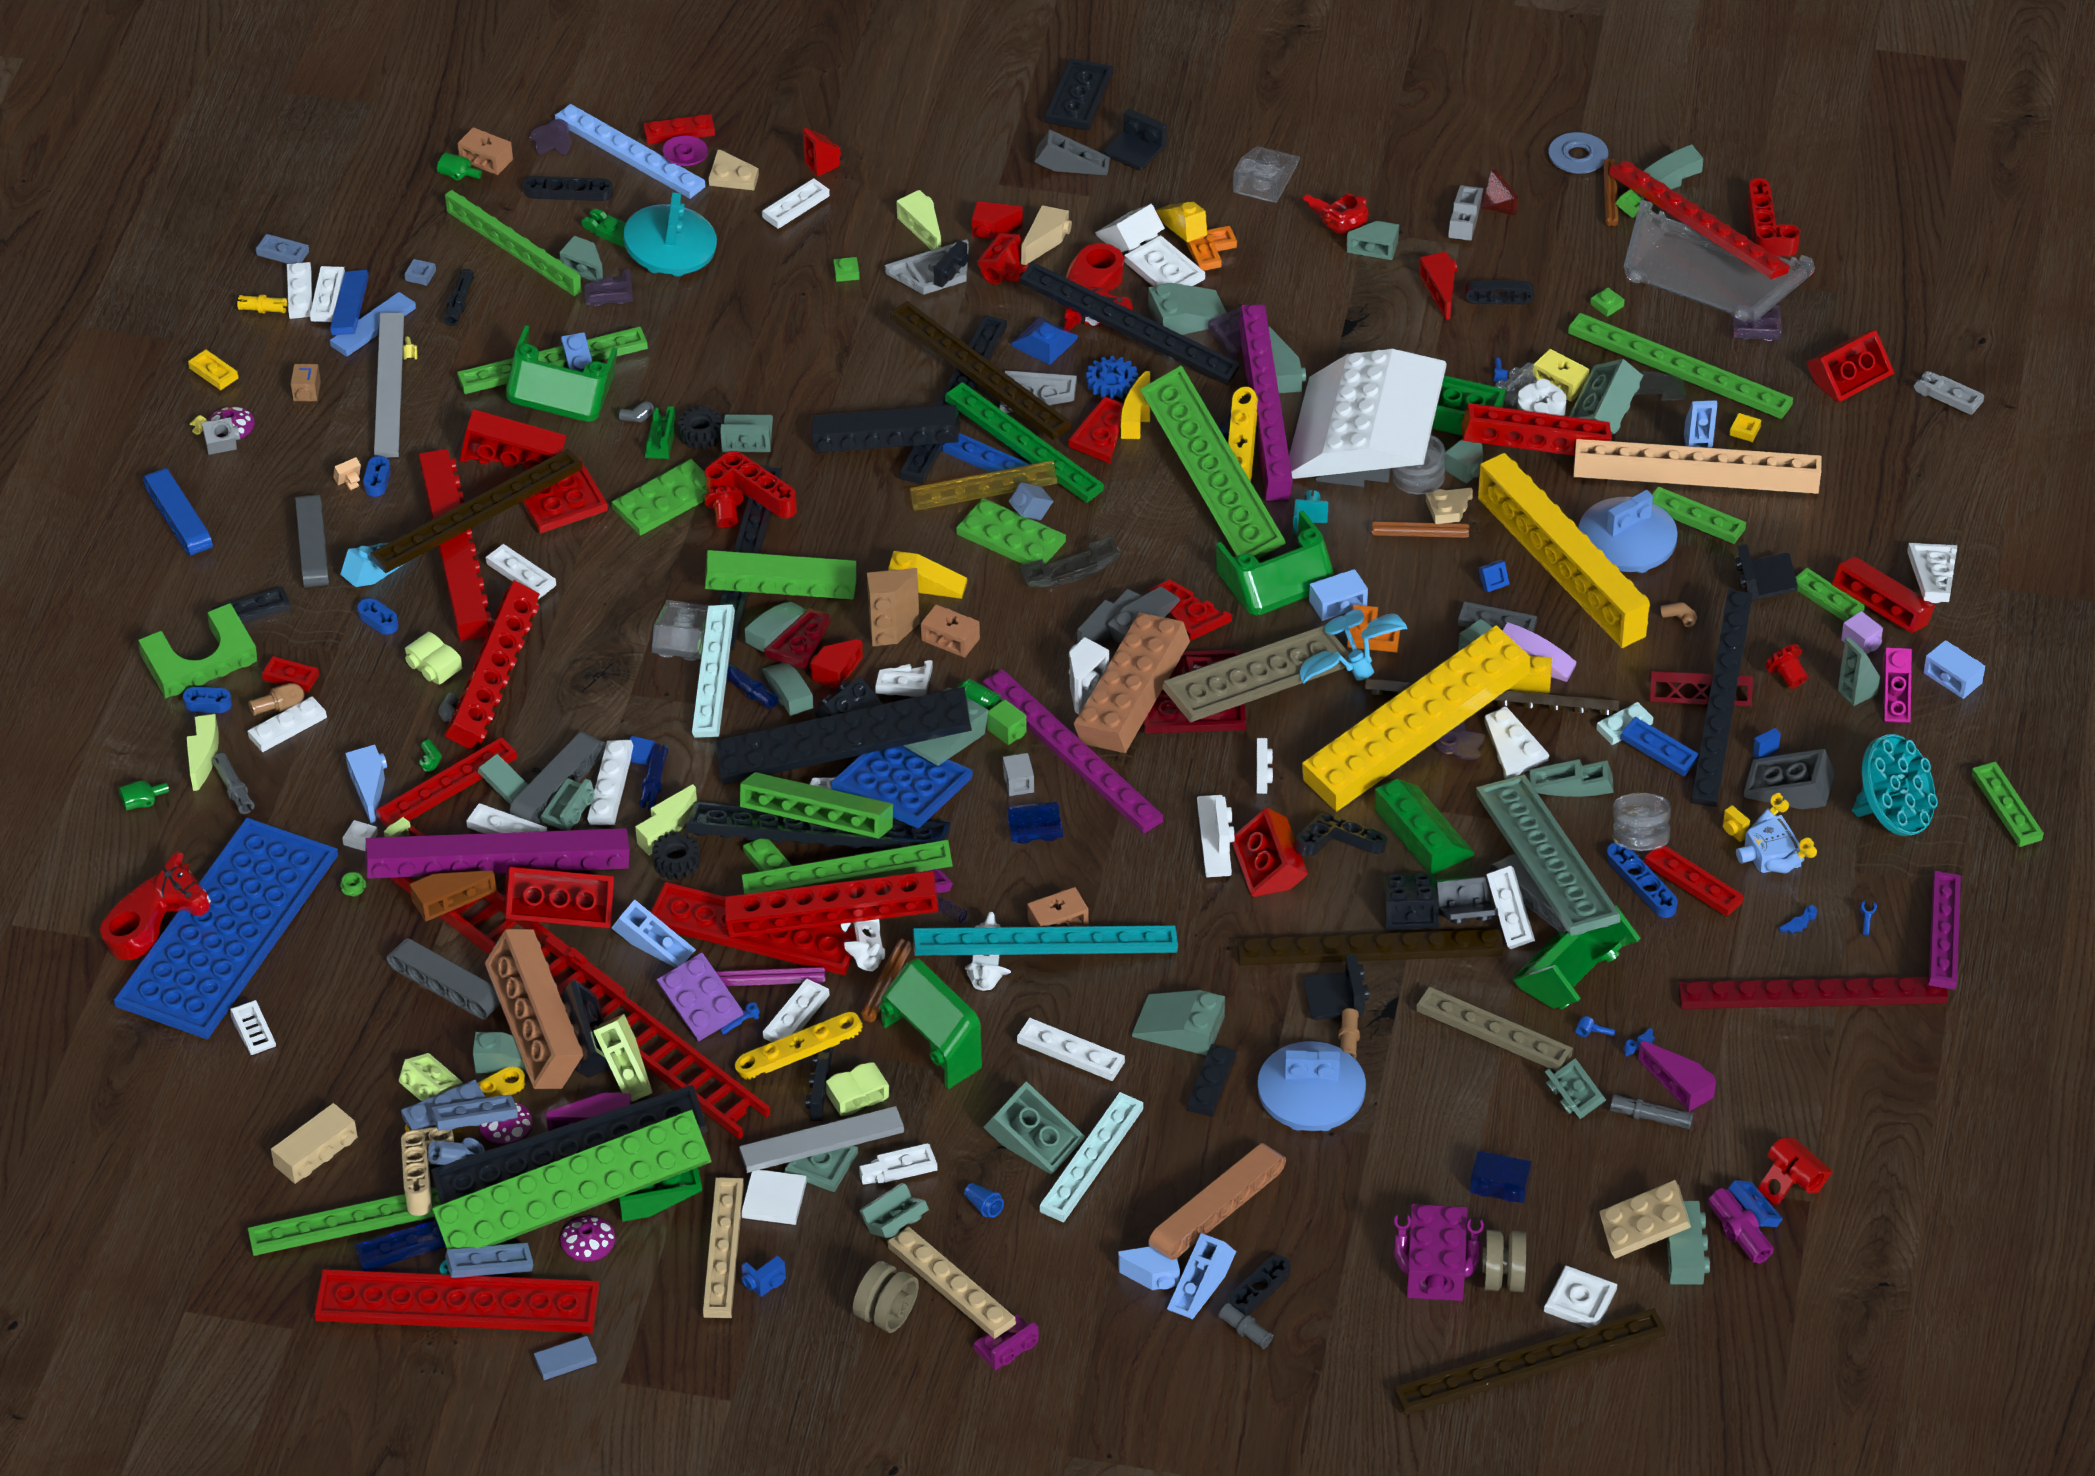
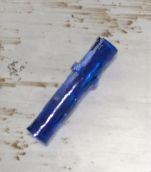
M728 661L726 677L728 681L743 690L749 699L758 701L765 708L770 710L771 707L774 708L778 702L777 695L767 690L762 682L759 680L755 681Z
M655 744L652 747L646 778L643 779L641 785L643 792L639 805L643 809H645L648 801V810H651L656 805L657 794L661 791V778L668 754V748L665 745H662L661 752H659L660 744Z

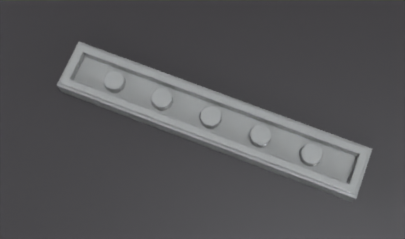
M895 1106L739 1146V1150L748 1173L903 1133L904 1125Z

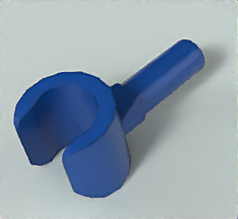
M1496 358L1493 382L1506 384L1508 370L1502 369L1501 359Z
M1864 900L1859 906V911L1864 919L1863 935L1868 936L1871 916L1876 911L1877 904L1873 902L1872 911H1866Z
M1588 1016L1580 1019L1575 1030L1576 1034L1581 1037H1587L1591 1031L1614 1036L1615 1033L1614 1029L1594 1024V1020Z

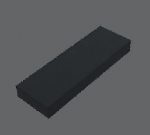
M283 587L229 602L242 623L291 609ZM229 603L222 604V605H219V606H215V607H212L211 609L214 610V609H217V608L222 607V606H224V605H227V604H229Z

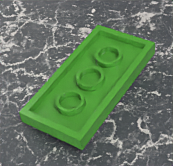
M690 459L612 501V509L641 536L704 502L705 494H707L705 472Z
M984 498L956 528L957 535L1037 571H1040L1066 542L1065 534L1027 517H1022L1020 514Z

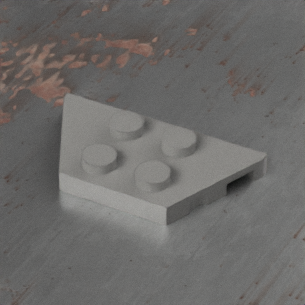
M966 239V240H963V242L967 243V254H968V251H969V241ZM956 243L885 265V273L924 295L967 281L968 262L942 288L934 285V266Z

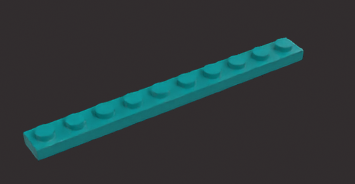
M1175 926L913 928L915 956L1177 953L1178 950Z

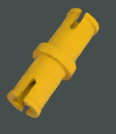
M261 294L259 297L239 295L238 300H242V302L237 301L239 310H254L263 314L266 311L286 313L287 310L283 308L287 307L286 298H269Z

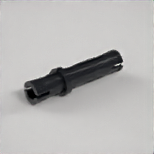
M462 269L460 271L453 295L447 302L448 309L444 316V322L449 326H456L458 324L460 315L466 308L465 301L475 277L473 276L474 272L470 269Z

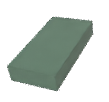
M498 754L478 769V773L510 805L528 786Z

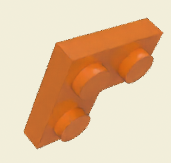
M1230 226L1207 230V236L1186 242L1195 264L1203 271L1221 267L1222 260L1218 251L1237 248V240Z
M1353 605V610L1359 609L1363 612L1364 620L1361 624L1351 627L1349 630L1356 647L1364 649V640L1361 633L1365 628H1368V624L1372 620L1377 618L1378 607ZM1400 630L1369 638V650L1397 652ZM1348 640L1347 647L1352 648Z

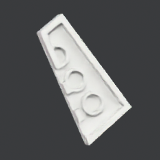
M1909 543L1907 552L1924 601L1931 603L1949 602L1957 545Z

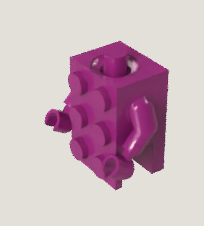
M1412 1204L1411 1219L1408 1215V1224L1401 1227L1398 1225V1215L1394 1220V1226L1398 1230V1235H1395L1394 1257L1400 1270L1408 1274L1407 1298L1463 1301L1464 1280L1473 1274L1480 1262L1481 1240H1479V1234L1482 1233L1484 1228L1483 1221L1481 1220L1480 1223L1481 1228L1478 1231H1473L1470 1228L1471 1219L1467 1223V1207ZM1409 1227H1410V1242H1409V1236L1406 1235V1230H1407ZM1466 1230H1468V1232L1471 1234V1235H1470V1239H1467V1252H1466Z

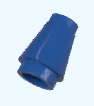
M975 1183L969 1184L964 1191V1196L968 1198L984 1217L994 1218L1001 1213L1004 1207V1200L995 1191Z

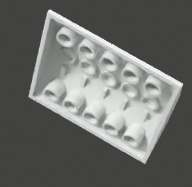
M1396 349L1347 354L1310 376L1289 454L1292 479L1423 465L1445 374L1446 362Z

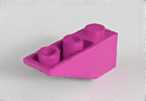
M1886 648L1884 652L1882 679L1884 722L1910 723L1912 649Z

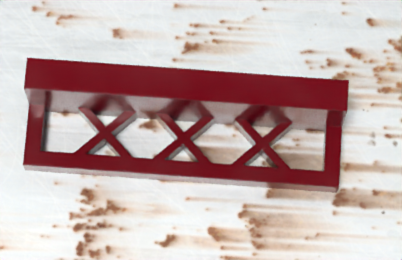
M1651 671L1650 702L1708 705L1709 697L1703 691L1712 685L1713 674ZM1739 675L1737 686L1747 687L1746 701L1735 700L1734 706L1752 707L1753 676ZM1656 683H1667L1673 689L1667 697H1655ZM1672 683H1676V684H1680V685H1679L1677 688H1675ZM1684 684H1693L1699 692L1692 698H1685L1678 690ZM1698 685H1706V686L1701 689ZM1674 693H1677V695H1678L1680 698H1670V697H1671ZM1700 694H1702V695L1705 697V699H1696V698H1697Z

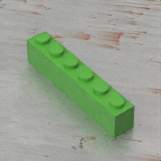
M707 551L705 589L854 599L856 561Z
M754 772L745 779L740 786V807L878 839L893 827V803Z

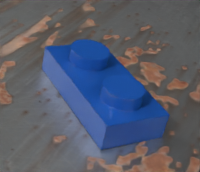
M1734 1180L1730 1185L1729 1189L1735 1195V1199L1746 1210L1749 1209L1754 1213L1759 1226L1778 1227L1783 1218L1751 1181Z

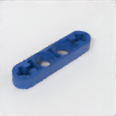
M1621 842L1609 845L1606 859L1613 870L1656 915L1662 918L1674 916L1677 911L1678 900L1669 888L1629 846ZM1635 868L1641 873L1632 875L1627 870ZM1652 885L1656 887V890L1646 891L1643 887Z

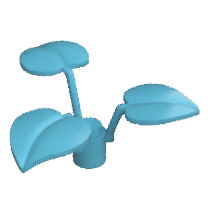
M1355 609L1344 616L1332 619L1325 625L1326 634L1334 635L1345 630L1353 652L1348 655V662L1338 652L1331 654L1330 651H1323L1309 657L1304 661L1300 669V677L1303 684L1311 677L1334 667L1339 661L1346 666L1347 671L1352 670L1356 680H1364L1370 677L1374 670L1370 663L1372 659L1369 653L1368 639L1389 632L1407 629L1406 624L1394 613L1372 620L1368 624V628H1365L1361 633L1364 640V653L1362 650H1357L1349 628L1362 623L1364 620L1363 612Z

